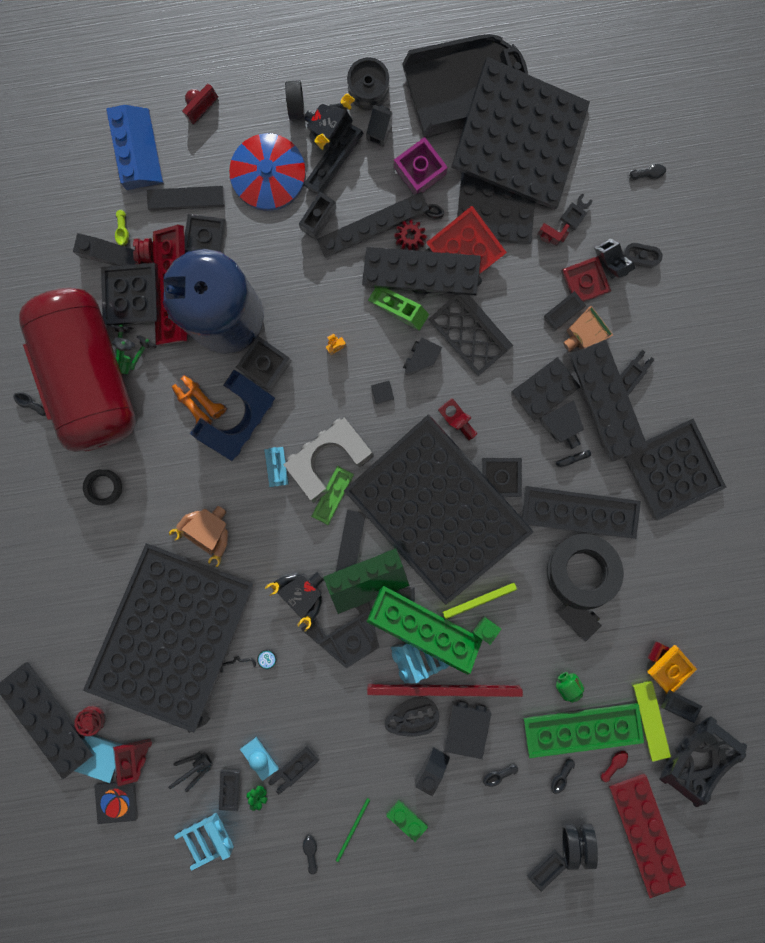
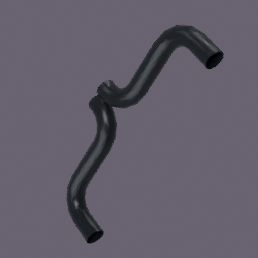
M237 656L231 662L222 663L220 672L223 673V666L234 664L236 658L239 662L252 661L253 667H256V662L252 658L240 659Z

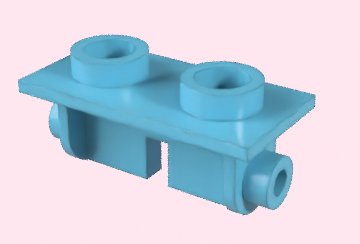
M273 447L264 449L269 487L289 485L287 469L283 465L286 463L284 448Z

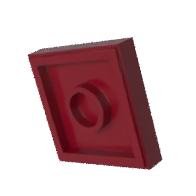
M598 256L561 270L569 293L571 294L575 291L583 302L611 292Z

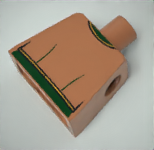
M590 306L567 329L570 338L564 341L563 345L569 352L576 347L581 350L607 340L613 334L593 307Z

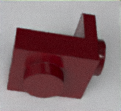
M544 223L537 235L540 236L542 241L557 246L560 241L564 242L569 232L566 230L569 225L566 224L562 231L558 232Z

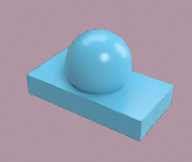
M257 737L241 747L240 750L248 760L250 768L256 771L262 781L279 769Z

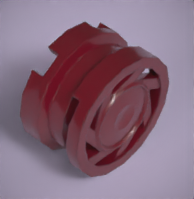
M89 706L76 716L74 721L75 728L83 736H92L104 727L106 717L99 707Z

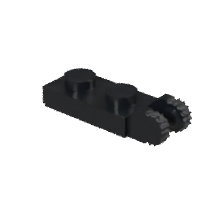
M641 350L620 373L628 395L648 372L647 369L655 360L651 357L641 367L638 361L644 356V350Z
M306 745L278 770V773L268 781V784L272 786L282 777L285 782L276 790V793L280 795L285 789L298 781L320 759Z

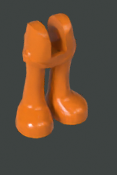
M186 375L181 378L190 389L186 394L176 384L172 386L177 400L190 410L196 419V424L200 418L212 424V420L195 404L192 397H195L213 419H218L227 410L222 403H213L201 391L199 384L192 381Z

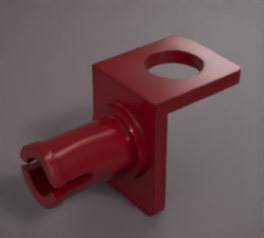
M453 398L438 409L447 423L456 430L460 429L467 440H471L477 435V432L468 422L471 420V416L464 413ZM448 406L455 407L456 412L453 416L446 415V408Z

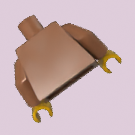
M217 506L212 513L203 509L202 511L186 514L177 524V528L169 532V535L177 532L175 540H179L184 536L212 555L208 563L210 564L212 559H216L218 561L216 567H218L228 543V531L225 529L226 523L221 520L226 511Z

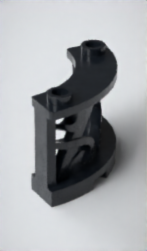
M712 716L693 728L695 732L689 738L686 736L675 748L678 751L673 760L668 759L659 778L664 784L668 783L689 799L696 808L709 803L711 794L720 779L728 770L737 763L742 762L746 757L747 745L740 743L716 724L717 720ZM713 733H714L716 736H718V737L720 738V740H716V738H715V736L713 735ZM702 742H705V747H699V745ZM727 743L733 749L725 754V751L730 749L726 746L719 747L720 745ZM712 750L711 768L694 772L692 752L704 753ZM686 761H689V768L687 766L683 767ZM679 778L685 780L684 785L677 779ZM691 780L695 790L698 785H701L697 795L689 789Z

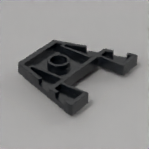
M369 602L356 607L360 614L358 617L326 636L316 619L311 622V626L307 631H304L307 628L306 625L301 630L347 669L380 648L375 626L367 623L371 612Z

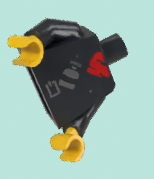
M348 93L342 97L340 103L321 104L315 112L310 110L306 112L304 119L308 122L309 136L315 148L323 150L324 146H327L334 151L352 124L353 120L347 110H351V103L355 99Z
M297 572L285 574L274 581V583L266 585L265 589L268 587L273 589V593L269 596L278 593L301 618L298 627L301 623H305L307 628L304 631H307L311 626V622L320 612L322 597L320 595L322 592L318 586L324 581V578L319 572H316L310 578L304 573L302 575Z

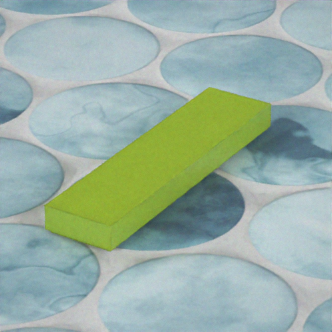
M512 583L446 610L443 612L445 619H449L516 591V585Z
M647 681L632 685L636 703L639 704L641 723L650 760L653 762L670 758L671 755L653 682Z

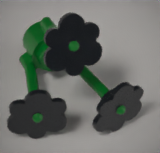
M122 324L119 326L110 325V327H114L115 331L118 332V338L112 341V345L117 349L116 359L122 374H129L130 369H135L136 363L145 348H157V346L145 337L137 335L142 346L131 362V358L125 356L124 352L135 348V343L130 342L129 339H122L123 332H127V329H133V327H126Z

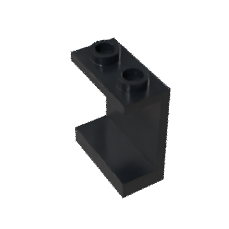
M457 700V703L452 702V713L447 738L444 740L443 745L444 752L483 760L492 714L490 709H487V706L482 704L471 706L468 705V702Z

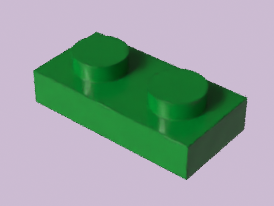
M400 800L386 814V817L414 842L428 828V825Z

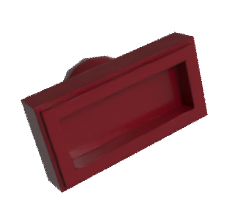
M207 83L201 91L197 89L187 91L185 95L187 106L182 112L192 124L218 99V95L213 87Z

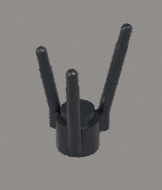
M198 752L191 757L175 762L173 765L178 766L195 760L192 763L194 768L169 785L168 788L172 789L197 771L199 775L185 788V792H188L205 773L211 770L210 767L213 766V763L208 754Z

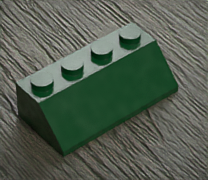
M396 549L323 577L338 614L375 600L383 586L394 592L410 586Z

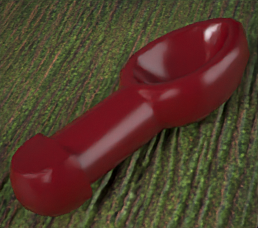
M619 751L614 754L611 765L601 774L600 778L603 782H609L612 775L626 765L628 761V753L626 751Z

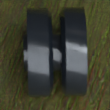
M365 57L358 59L348 70V92L355 99L353 102L355 105L362 109L371 110L374 105H382L388 97V69L383 62L376 58Z
M564 824L562 828V849L566 869L578 870L581 864L585 870L596 869L598 864V848L593 825L581 824L579 829H577L574 824Z

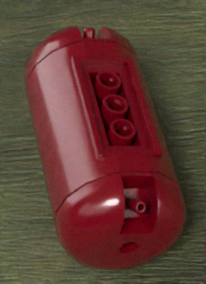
M60 288L31 298L22 306L19 314L20 328L26 343L23 344L47 419L52 421L60 444L73 452L91 451L115 444L127 438L134 430L136 424L135 413L95 298L85 290L78 288Z

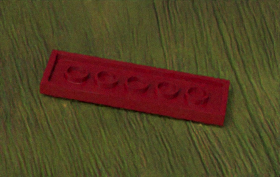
M179 224L153 231V263L158 264L160 322H155V345L159 346L187 341V333L168 318V313L163 305L164 275L173 261L185 254L184 226Z
M642 774L609 786L649 898L651 899L686 886L647 776Z

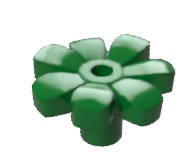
M257 786L256 790L252 789L246 795L250 805L249 809L252 811H260L262 803H267L268 798L264 797L267 791L263 786Z

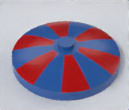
M266 133L248 138L236 149L230 162L229 175L236 194L244 203L258 210L273 211L286 207L299 196L305 183L306 169L300 151L291 141L280 135Z

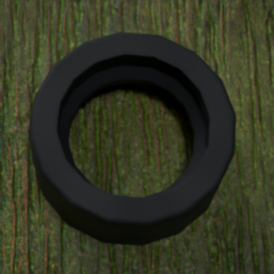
M286 81L285 93L288 117L290 120L304 119L301 81Z
M98 469L86 476L82 490L89 502L94 505L105 506L113 504L119 499L122 493V482L116 473L110 470ZM100 476L110 478L114 485L112 494L105 499L96 497L92 492V483Z

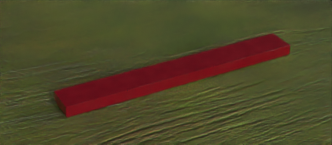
M369 684L367 686V695L523 697V689L519 685Z

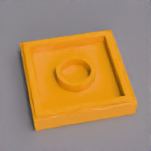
M673 645L647 673L668 693L669 690L675 692L697 668L676 645Z

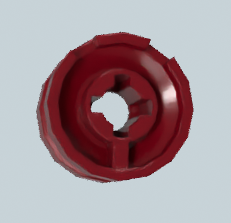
M135 238L133 241V247H135L133 256L134 261H138L136 264L153 263L152 239L145 238L141 240L140 238Z

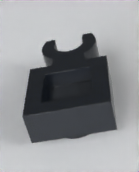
M583 193L578 197L577 205L572 202L560 218L562 222L568 224L573 230H576L587 215V212L584 210L588 209L593 201L590 199L587 204H584L582 202Z

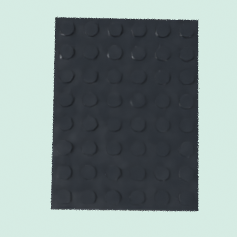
M429 414L344 490L445 605L533 533L529 525Z
M146 543L83 691L195 733L254 584Z

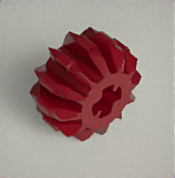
M412 219L409 225L403 221L402 227L397 226L396 228L398 233L394 234V238L398 239L396 246L402 245L401 250L406 248L412 250L414 248L415 251H419L418 246L424 247L425 243L423 241L427 239V235L423 234L425 228L419 229L420 222L413 225ZM407 234L414 235V239L410 240V237L407 239Z

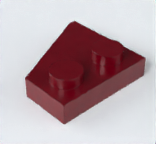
M151 739L113 747L116 783L118 786L138 781L141 774L140 770L146 761L145 756L148 748L152 745Z

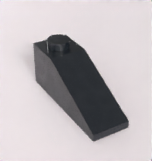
M77 233L73 252L77 256L114 266L134 265L137 263V261H134V249Z

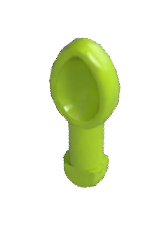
M118 210L116 212L118 228L115 231V240L118 245L125 246L129 240V232L125 226L126 214L123 210Z

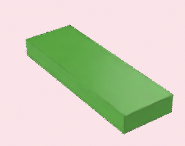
M337 466L326 487L329 492L320 498L311 517L329 525L345 494L344 490L349 486L355 474Z

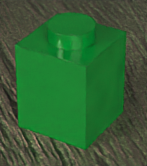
M483 615L473 629V632L491 645L502 629Z

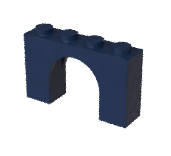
M236 370L231 372L223 386L238 395L244 403L245 412L240 423L231 429L222 430L200 418L190 432L195 439L230 461H233L240 454L242 446L251 438L253 430L261 423L262 417L272 407L275 397Z

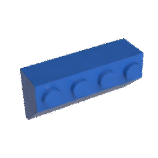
M131 105L106 108L122 186L126 190L162 184L163 177L149 108Z

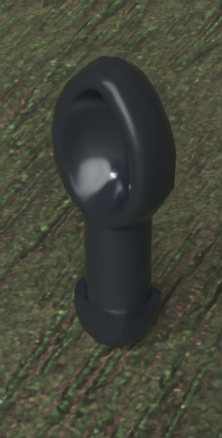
M653 164L647 169L632 170L630 178L636 180L648 176L649 178L656 179L662 177L667 169L661 164Z
M428 205L429 212L425 214L429 218L438 219L444 216V210L439 205Z
M17 392L13 395L14 401L19 406L31 408L39 415L46 416L44 407L35 403L27 393Z
M585 450L556 461V466L566 467L591 456V451Z
M568 759L560 774L553 778L551 791L554 794H558L565 789L567 776L572 768L574 769L575 762L572 759Z
M512 764L510 767L499 772H489L485 776L483 784L488 787L497 786L502 782L503 778L517 774L518 767Z
M308 835L303 841V852L307 855L308 872L314 875L318 871L315 861L317 843L312 836Z

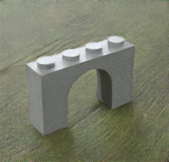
M345 417L334 421L330 429L321 431L316 436L317 439L312 443L308 442L303 445L299 453L290 455L286 459L287 462L283 464L313 503L329 492L316 475L314 469L316 456L321 450L330 446L340 447L350 455L359 468L374 457L373 453Z

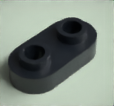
M631 243L623 251L624 257L634 262V264L646 267L657 266L663 258L659 248L639 243ZM630 251L635 253V257L630 256ZM649 255L654 257L653 261L649 260Z

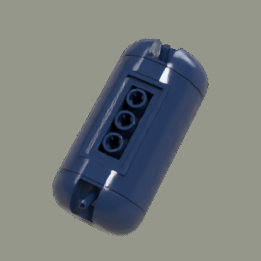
M208 249L186 252L173 261L163 279V305L168 313V318L194 340L213 352L229 354L239 352L251 345L261 332L264 313L261 300L238 264L224 253Z

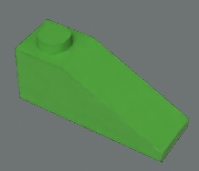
M375 287L368 299L375 306L419 331L429 316V313L420 304L387 288Z

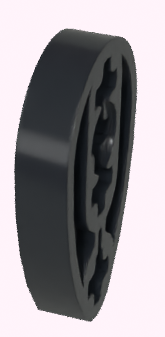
M419 696L409 699L398 705L386 717L385 728L388 732L399 736L411 737L429 734L439 723L438 708L427 697ZM429 708L435 711L431 718L429 715H425L424 720L415 718L414 723L406 720L409 718V714L417 716L418 711H422L423 714L427 713ZM391 719H394L395 722H399L396 724V728H393L392 725H388L390 724Z

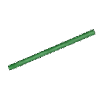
M366 799L336 859V862L340 861L348 843L350 842L370 802V799Z

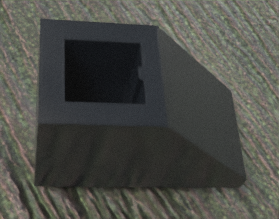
M374 105L366 132V141L384 147L392 128V111L386 106Z
M422 337L419 342L415 341L411 350L414 354L411 359L407 358L403 366L406 369L404 374L408 376L432 368L442 347Z

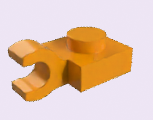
M335 334L327 337L329 341L327 342L326 349L330 356L346 347L342 337L338 339Z

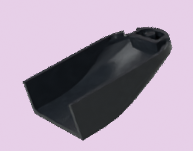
M483 34L409 50L402 63V67L424 137L464 127L480 73L487 57L528 74L526 62L517 47L502 40L503 37Z

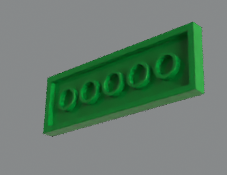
M381 587L367 619V623L467 675L471 674L482 639L387 587Z
M638 703L523 718L529 758L644 743Z

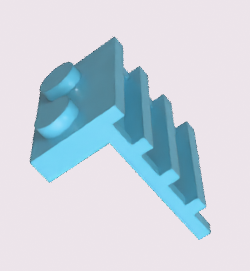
M407 643L391 647L392 658L398 665L399 676L404 683H418L420 680L426 679L449 667V665L438 660L440 666L436 667L433 657L424 652L430 671L427 672L417 648Z
M217 813L174 835L175 839L183 836L196 862L190 866L191 871L221 856L222 860L230 857L234 848ZM201 826H204L216 850V853L213 855L199 830ZM192 831L206 856L203 860L189 835Z

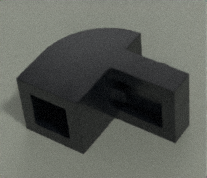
M609 239L595 247L600 263L605 273L611 279L625 277L629 272L636 269L634 262L624 257L620 243L615 240Z

